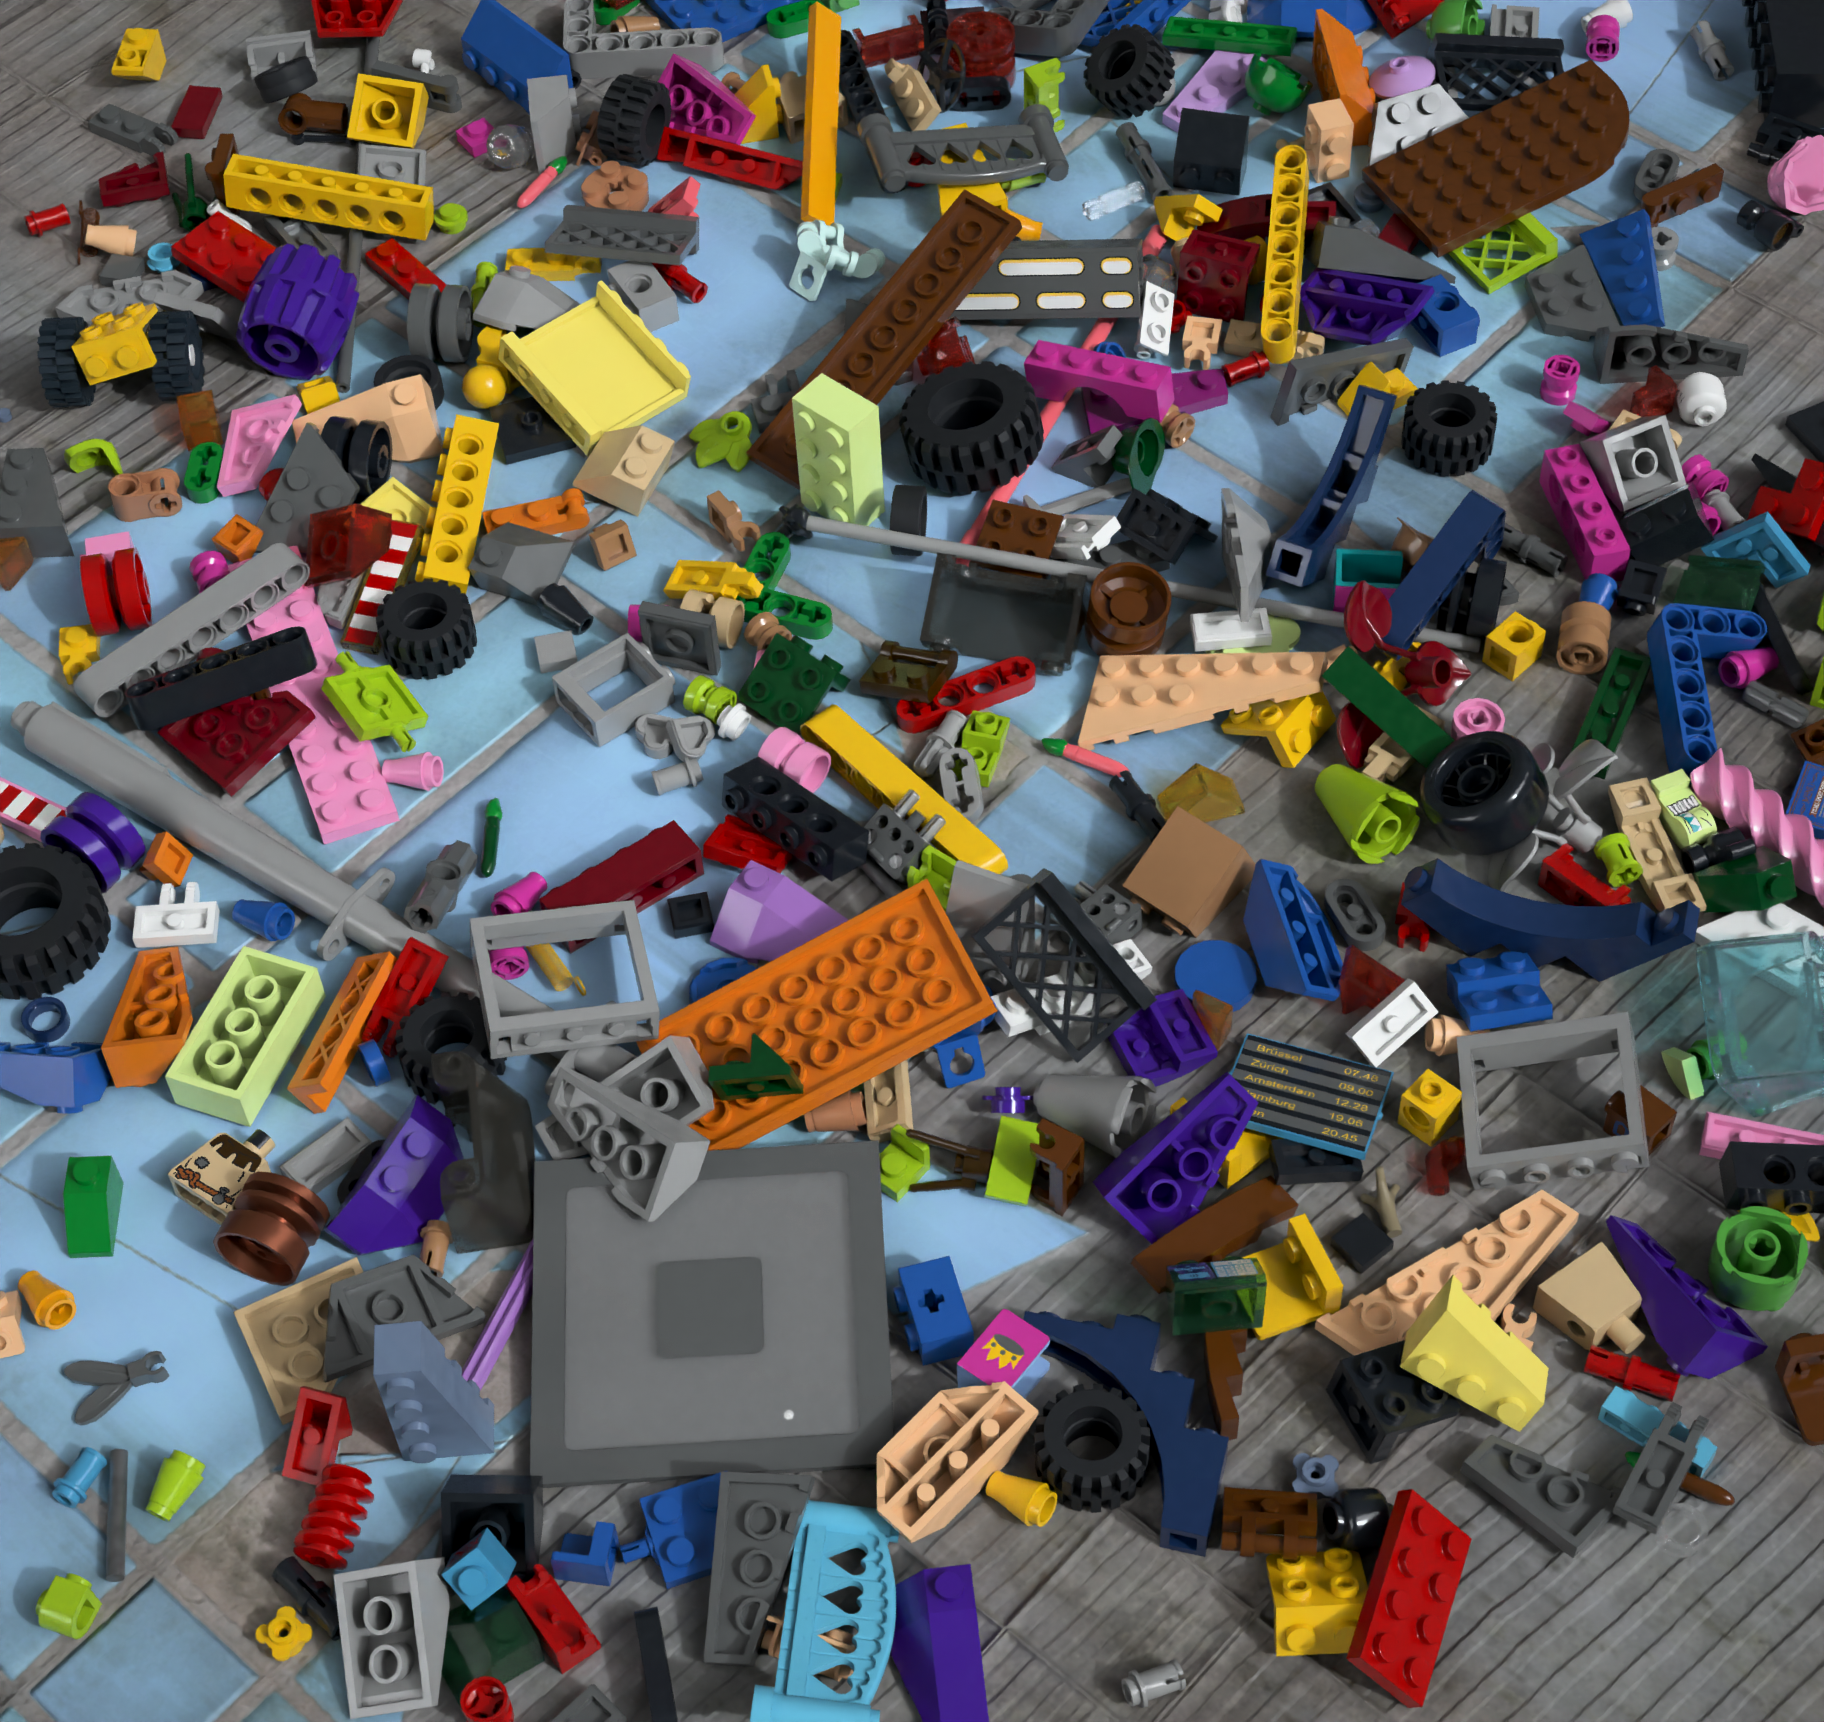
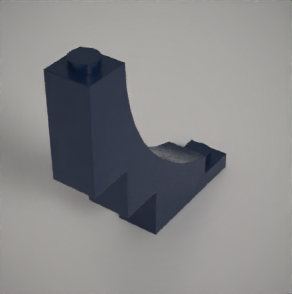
M1438 858L1422 866H1417L1408 872L1404 882L1405 889L1401 905L1469 956H1473L1501 943L1510 951L1528 953L1537 968L1566 956L1599 982L1694 943L1700 908L1690 900L1667 908L1657 914L1642 902L1614 906H1571L1535 901L1511 895L1477 882L1451 868Z

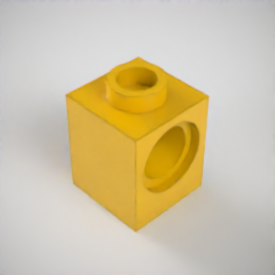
M1515 611L1486 636L1482 662L1513 682L1541 657L1546 630L1541 628L1536 622L1525 618Z
M1427 1069L1401 1095L1397 1123L1432 1147L1458 1120L1462 1091L1430 1069Z

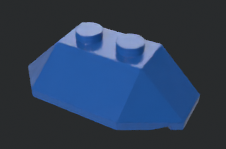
M1367 0L1247 1V23L1296 27L1297 37H1314L1316 9L1325 10L1353 32V35L1362 33L1366 29L1377 28V16Z
M1260 859L1255 864L1243 922L1265 986L1335 1001L1349 979L1326 915L1309 890L1297 880L1298 874L1292 866Z

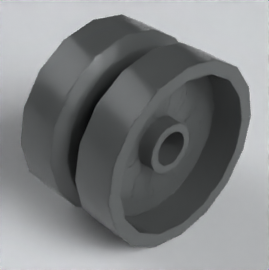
M415 283L411 290L407 311V336L410 354L420 355L432 361H435L438 355L441 354L445 362L466 363L472 347L474 326L473 302L468 286L446 285L441 293L435 284Z

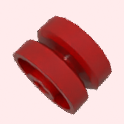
M136 547L115 551L112 557V568L103 553L81 557L80 570L83 593L90 622L97 637L118 633L121 627V615L124 623L131 631L146 629L152 626L149 585Z

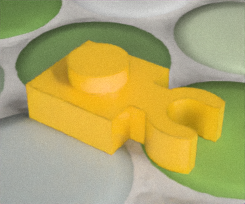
M92 624L59 628V658L68 685L73 684V677L76 673L85 671L92 666L91 662L100 660L101 636L97 637Z

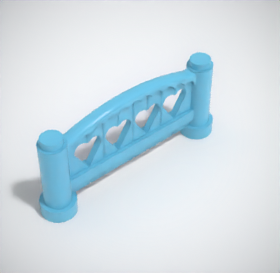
M814 1500L808 1501L794 1543L775 1687L755 1684L750 1722H879L880 1710L871 1709L870 1703L882 1680L894 1638L896 1587L891 1556L887 1545L889 1542L898 1543L899 1532L877 1513V1508ZM853 1548L862 1549L867 1554L861 1560V1565L865 1572L860 1575H852L828 1558ZM848 1586H855L862 1591V1595L856 1601L861 1610L855 1614H848L823 1596ZM843 1625H851L858 1631L852 1637V1643L856 1650L848 1654L842 1653L818 1635ZM838 1665H847L853 1670V1674L847 1678L851 1691L846 1694H838L812 1675Z

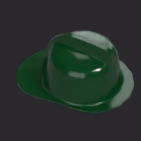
M1154 418L1144 420L1140 426L1128 427L1122 430L1121 434L1123 436L1115 445L1116 453L1111 458L1112 466L1117 472L1129 475L1132 489L1135 488L1147 494L1149 488H1152L1165 449L1163 428L1159 421Z

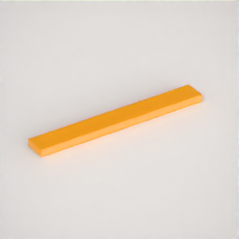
M816 1L809 7L801 220L804 222H813L816 219L823 220L826 225L830 226L834 223L841 16Z

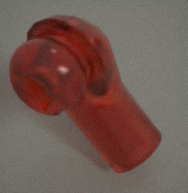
M1452 1136L1449 1139L1442 1140L1425 1156L1429 1194L1442 1196L1450 1191L1448 1172L1461 1163L1463 1157L1466 1156L1465 1139L1462 1137Z

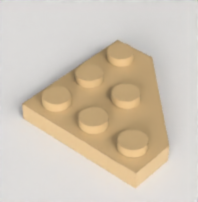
M357 1257L233 1312L282 1425L294 1420L300 1387L307 1386L331 1393L337 1379L326 1383L323 1379L329 1291L332 1283L364 1272Z

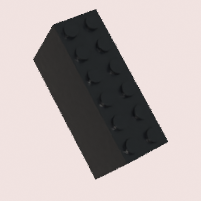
M1742 0V6L1747 7L1745 27L1750 28L1748 47L1749 49H1754L1751 67L1752 70H1757L1755 75V91H1760L1758 113H1763L1764 120L1770 112L1824 128V0Z

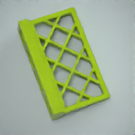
M1528 213L1494 230L1508 232L1511 235L1510 241L1491 240L1492 232L1486 234L1485 239H1475L1448 253L1488 294H1491L1542 264L1544 266L1558 258V239L1531 213ZM1464 247L1483 249L1481 257L1465 256L1463 254ZM1488 249L1507 251L1506 259L1487 258ZM1513 251L1528 252L1531 255L1530 258L1524 261L1511 260ZM1484 268L1503 269L1502 274L1491 280L1483 271Z

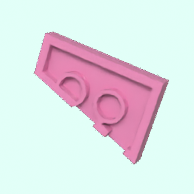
M296 394L232 410L217 483V489L223 497L245 493L257 488L302 405Z

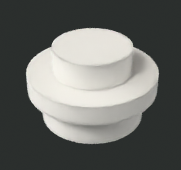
M741 703L734 707L729 705L722 711L716 723L720 726L718 730L719 736L722 738L729 737L734 741L744 732L751 720V715L746 712L744 705Z

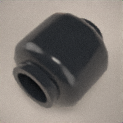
M1376 1488L1340 1489L1333 1494L1331 1500L1325 1504L1323 1509V1525L1326 1535L1329 1539H1333L1338 1547L1346 1550L1380 1548L1393 1505L1388 1503L1382 1492Z

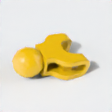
M487 325L478 334L477 343L481 354L476 359L477 366L469 369L462 381V392L467 402L477 409H489V407L496 406L502 402L506 393L511 394L515 388L523 386L498 359L500 340L502 336L507 334V330Z

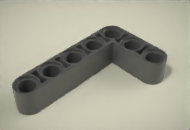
M1057 0L1050 11L1010 7L993 8L984 16L990 48L1001 52L1052 57L1070 55L1080 45L1110 0Z

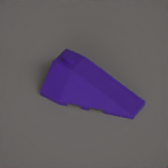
M971 1564L923 1569L895 1585L896 1622L890 1656H892L906 1691L908 1695L910 1694L922 1722H989Z

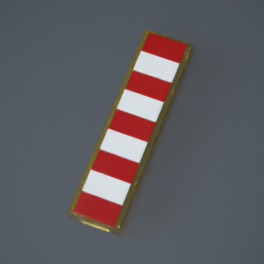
M387 518L340 640L343 649L374 655L379 654L382 644L376 625L378 606L384 604L383 598L387 594L395 593L394 588L400 585L404 587L425 533L423 525Z

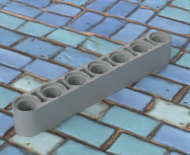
M276 543L271 545L83 671L75 680L74 692L98 716L109 717L128 705L125 691L130 686L187 665L196 659L200 650L215 646L304 585L310 574L309 566L286 544Z

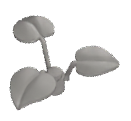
M1588 739L1569 754L1559 769L1560 777L1555 781L1553 795L1557 799L1565 798L1572 810L1568 807L1565 808L1549 793L1548 802L1559 812L1553 821L1556 834L1534 829L1529 836L1517 845L1495 853L1488 868V882L1491 888L1504 892L1508 884L1517 877L1535 855L1539 845V838L1553 841L1560 847L1565 843H1569L1581 853L1590 851L1601 838L1602 828L1583 812L1571 793L1605 766L1618 759L1615 753L1607 749L1599 741ZM1539 743L1532 749L1531 753L1545 775L1553 766L1555 753L1553 748L1547 743Z

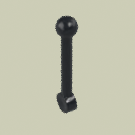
M303 133L291 135L294 145H301L304 142H347L348 145L353 146L358 142L347 139V135H304Z

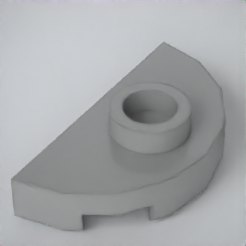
M349 567V572L339 574L334 578L330 575L319 587L316 598L318 606L320 605L324 618L329 625L344 629L369 577L367 567Z

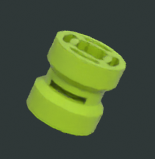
M699 675L688 686L684 695L683 705L686 710L694 714H704L705 718H708L713 724L717 725L718 717L722 711L729 705L732 707L736 705L737 694L725 686L717 687L712 679Z

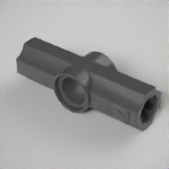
M457 840L451 845H445L438 858L427 864L425 877L404 911V919L409 922L412 930L425 934L428 930L437 929L446 913L455 909L458 894L477 864L478 855L472 851L470 844Z

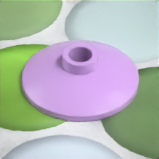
M1397 57L1383 63L1372 73L1369 79V86L1374 89L1375 96L1379 98L1389 99L1430 86L1435 79V67L1425 57Z

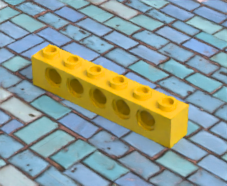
M238 154L232 155L223 174L226 207L425 241L434 221L433 187Z
M456 414L454 428L446 427L442 448L449 450L448 455L443 453L440 455L437 475L444 477L443 481L435 479L431 501L438 502L437 508L431 506L429 508L426 528L433 529L432 535L424 533L420 555L426 556L427 560L426 562L418 561L415 576L417 582H423L424 578H432L433 582H438L441 579L448 581L449 586L455 584L460 588L461 593L466 594L470 577L468 567L474 557L499 423Z

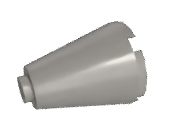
M1048 1075L1037 1084L1033 1094V1103L1037 1107V1112L1040 1116L1084 1138V1141L1117 1158L1125 1149L1153 1128L1156 1105L1149 1103V1092L1156 1093V1088L1151 1079L1142 1076Z

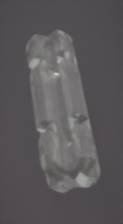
M1133 181L1126 184L1125 189L1121 186L1099 195L1098 200L1092 198L1082 204V212L1089 221L1096 220L1102 217V213L1108 215L1129 206L1130 201L1134 204L1145 198V188L1139 181Z

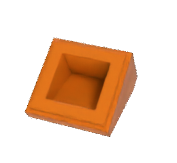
M236 514L212 538V541L218 552L232 563H236L253 557L264 533L261 529Z

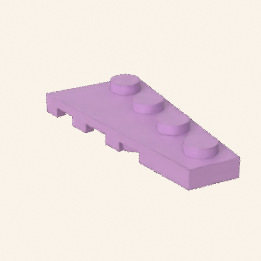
M1215 50L1163 112L1162 124L1178 133L1182 108L1224 113L1248 95L1244 85L1245 73L1255 53ZM1262 56L1259 59L1264 62L1267 61V59L1263 58Z

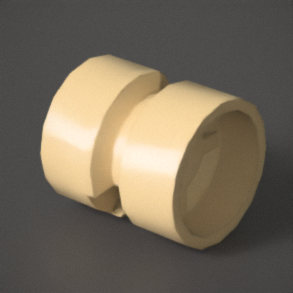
M690 589L685 594L680 609L715 615L719 646L729 649L733 648L740 637L744 623L745 608L743 602L723 596L715 601L714 596L710 593Z

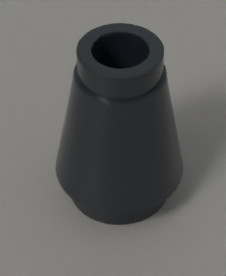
M552 583L543 590L538 598L537 607L541 609V614L544 617L576 631L578 634L585 633L593 623L594 617L589 614L565 585L559 586L556 583Z

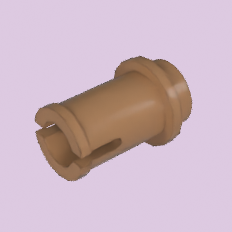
M430 1220L427 1222V1226L423 1227L420 1232L423 1243L419 1259L430 1267V1271H434L435 1276L442 1278L449 1244L454 1242L455 1234L452 1232L453 1227L451 1224L441 1220Z

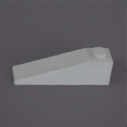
M510 266L509 270L495 274L473 313V320L510 331H516L517 327L538 329L581 304L543 277L530 274L531 270L529 268Z
M1221 488L1222 559L1240 621L1249 622L1268 578L1266 573L1277 535L1276 533H1270L1267 520L1230 488Z
M668 1036L600 1082L613 1090L683 1122L687 1126L715 1109L712 1087L708 1082L709 1072L689 1037ZM553 1114L535 1125L553 1160L574 1159L589 1155L580 1141L574 1142Z
M559 1067L547 1107L574 1142H581L592 1157L589 1163L597 1173L603 1172L614 1186L611 1192L616 1199L646 1221H655L698 1179L710 1140L675 1118L567 1067Z

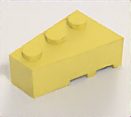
M1452 1275L1408 1329L1400 1367L1520 1432L1544 1405L1549 1368L1511 1331L1505 1333L1491 1319V1311L1483 1303L1477 1305L1462 1290L1463 1284Z

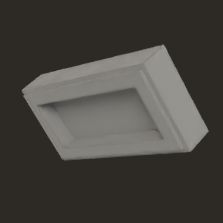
M347 1117L287 1160L279 1168L283 1176L304 1185L317 1194L350 1170L363 1150L372 1141Z

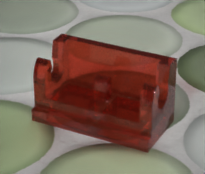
M914 14L907 16L911 25L867 36L862 34L860 28L852 29V33L856 38V45L866 68L888 63L891 58L897 61L917 56L921 51H924L923 26Z

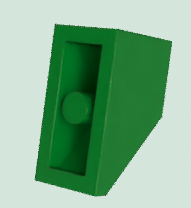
M112 1155L69 1157L63 1199L67 1248L70 1258L112 1257L114 1254L124 1182Z

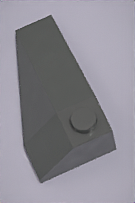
M1329 216L1328 222H1317L1304 258L1318 268L1427 280L1441 274L1449 283L1455 284L1456 278L1451 273L1351 225L1349 218Z

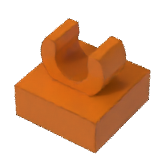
M167 831L155 835L139 871L151 881L158 879L163 884L172 883L174 887H178L182 883L193 854Z

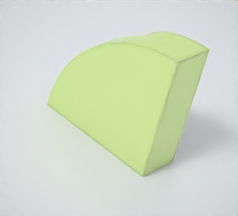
M1675 1047L1662 1051L1661 1054L1667 1071L1679 1091L1690 1100L1703 1096L1704 1089L1696 1056Z

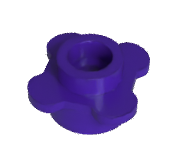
M995 1087V1096H982V1100H991V1113H1025V1100H1033V1096H1021V1087Z

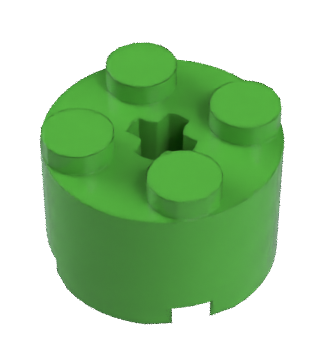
M1750 1206L1740 1209L1738 1214L1729 1219L1727 1217L1721 1223L1708 1261V1273L1713 1284V1292L1717 1298L1747 1310L1777 1311L1792 1297L1808 1257V1244L1802 1231L1799 1234L1790 1224L1791 1219L1788 1216L1772 1208Z

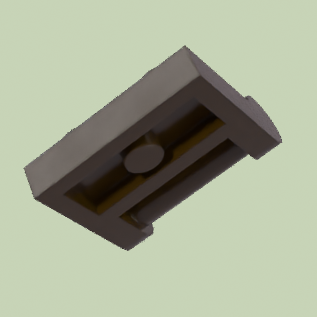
M885 640L881 645L880 655L859 680L861 693L930 704L956 670L958 654L955 650L948 649L936 652L903 647L896 641ZM897 661L907 662V663H914V664H920V665H912V664H906V663H899V662H897Z

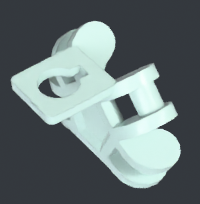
M823 220L806 221L797 228V244L800 255L789 286L809 301H816L827 271L835 269L841 271L843 276L868 278L883 267L885 255L877 248L870 249L861 256L854 251L849 253L843 246L844 228L842 224L832 223L829 226ZM810 266H813L814 282L812 287L807 289L802 283V273L810 268Z

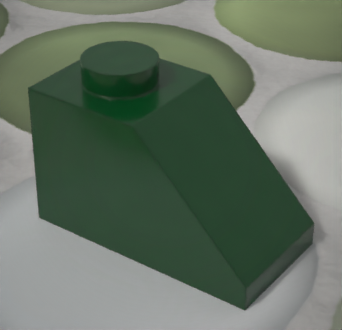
M1765 846L1756 848V853L1731 862L1726 860L1693 874L1707 905L1706 910L1702 911L1704 913L1762 911L1797 897L1791 859Z

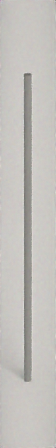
M810 515L806 530L1087 582H1094L1097 575L1104 570ZM1166 581L1171 591V597L1237 609L1232 592ZM1260 597L1255 608H1266L1268 615L1344 628V613ZM1424 628L1415 641L1421 643L1437 641L1448 648L1478 653L1481 638Z

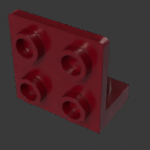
M1193 229L1180 251L1176 300L1183 302L1186 306V311H1190L1195 315L1222 319V321L1229 323L1231 319L1244 321L1249 274L1259 258L1260 244Z

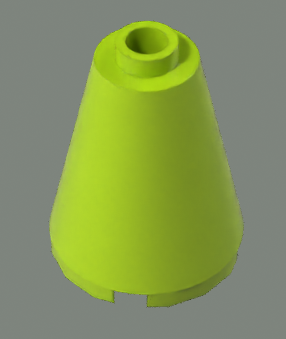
M1341 764L1331 765L1319 773L1315 783L1316 795L1354 854L1364 862L1369 864L1385 862L1381 857L1390 852L1396 856L1413 839L1419 827L1420 817L1416 815V807L1419 808L1418 802L1411 795Z

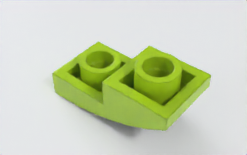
M973 710L962 733L961 748L967 750L973 756L978 766L980 784L988 788L1004 747L1010 726V718L991 712ZM958 759L955 761V767L951 768V770L956 774L958 781L963 780L962 768L968 765H964L962 760Z
M1001 1115L984 1198L1027 1206L1037 1159L1030 1152V1143L1039 1144V1133L1036 1131L1038 1123Z

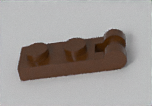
M1715 163L1644 194L1641 209H1645L1650 216L1651 228L1658 227V224L1684 214L1688 210L1718 198L1724 170Z

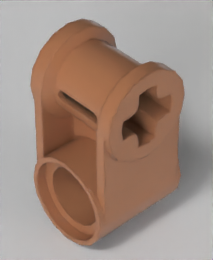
M159 468L132 474L123 473L113 477L108 484L115 515L124 522L160 516L169 517L177 514L182 508V498L177 493V489L180 486V478L172 469ZM162 478L164 479V487H161L160 483ZM167 497H168V504H169V505H168V506H165V500H164V498H167Z

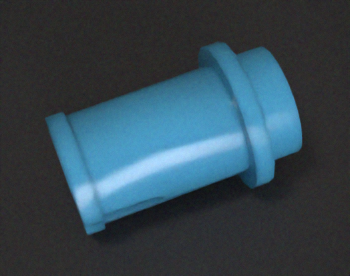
M83 1447L64 1477L57 1478L54 1481L53 1497L69 1508H75L78 1503L83 1504L87 1499L85 1493L101 1470L107 1465L106 1458L92 1448Z

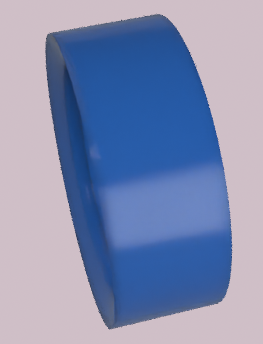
M371 1039L357 1045L362 1062L374 1086L378 1087L391 1081L388 1067L375 1040Z

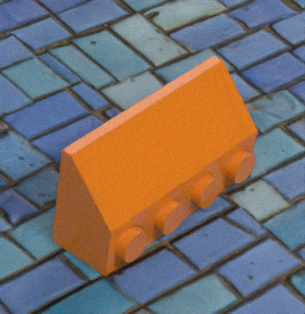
M1316 9L1312 66L1322 102L1340 98L1354 123L1352 146L1368 145L1369 133L1373 128L1371 118L1373 105L1375 104V92L1373 88L1368 87L1369 72L1367 66H1362L1361 45L1356 46L1353 32L1325 10Z

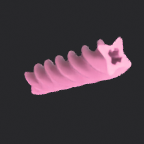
M1722 748L1718 749L1705 764L1690 773L1691 790L1703 807L1707 808L1715 817L1726 821L1729 828L1737 827L1745 839L1751 838L1756 848L1765 846L1791 859L1795 885L1807 894L1815 896L1824 908V839H1815L1812 823L1806 816L1784 814L1782 799L1777 792L1769 789H1754L1752 774L1747 767L1743 765H1725Z

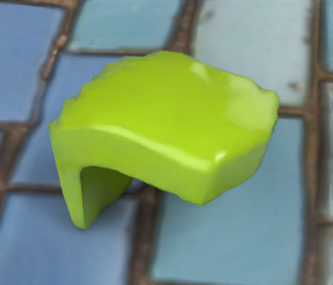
M93 438L65 449L64 460L76 473L95 466L108 465L116 476L123 474L117 450L112 442Z

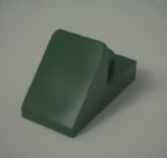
M756 1034L752 1035L749 1063L729 1061L725 1065L709 1066L708 1082L722 1101L803 1093L804 1086L791 1066Z

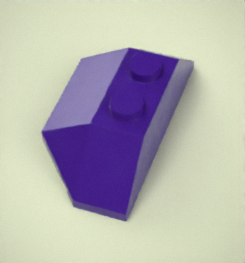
M1316 267L1301 286L1300 297L1313 333L1325 336V338L1372 345L1398 337L1418 315L1435 291L1433 286Z
M415 1096L324 1231L358 1256L423 1243V1238L420 1236L421 1229L427 1226L428 1221L441 1218L469 1175L452 1121L420 1096Z

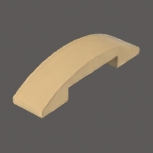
M1648 778L1609 785L1608 793L1619 833L1627 835L1630 841V853L1633 859L1637 860L1643 868L1639 881L1657 910L1662 912L1667 908L1690 900L1700 908V912L1705 911L1707 905L1692 873H1684L1661 824L1659 816L1662 808Z

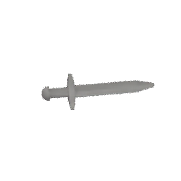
M1125 478L1041 507L1031 497L1025 495L1023 496L1024 507L1064 515L1128 493L1133 489L1130 478Z

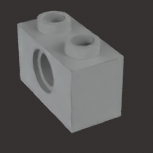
M627 261L607 269L609 284L607 286L609 289L619 294L623 304L633 314H637L642 319L645 327L650 332L679 321L676 294L652 263Z

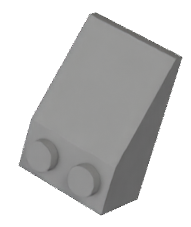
M958 860L954 866L946 915L983 984L994 992H1005L1014 989L970 935L1029 884ZM1035 895L1022 905L1020 922L1035 923ZM1014 912L1004 921H1013ZM997 926L984 938L994 950L1010 951L1013 927ZM1020 928L1018 951L1035 953V929ZM1000 956L1009 967L1010 957ZM1017 957L1015 975L1020 981L1025 980L1035 961L1034 958Z
M444 1557L414 1560L333 1574L350 1719L438 1706L450 1608L447 1581L441 1576L445 1568Z

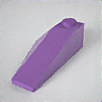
M750 860L728 888L710 938V945L734 957L745 959L749 963L758 964L759 960L773 961L848 921V919L786 876Z

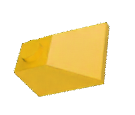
M358 73L347 139L414 149L424 128L429 99L424 84Z

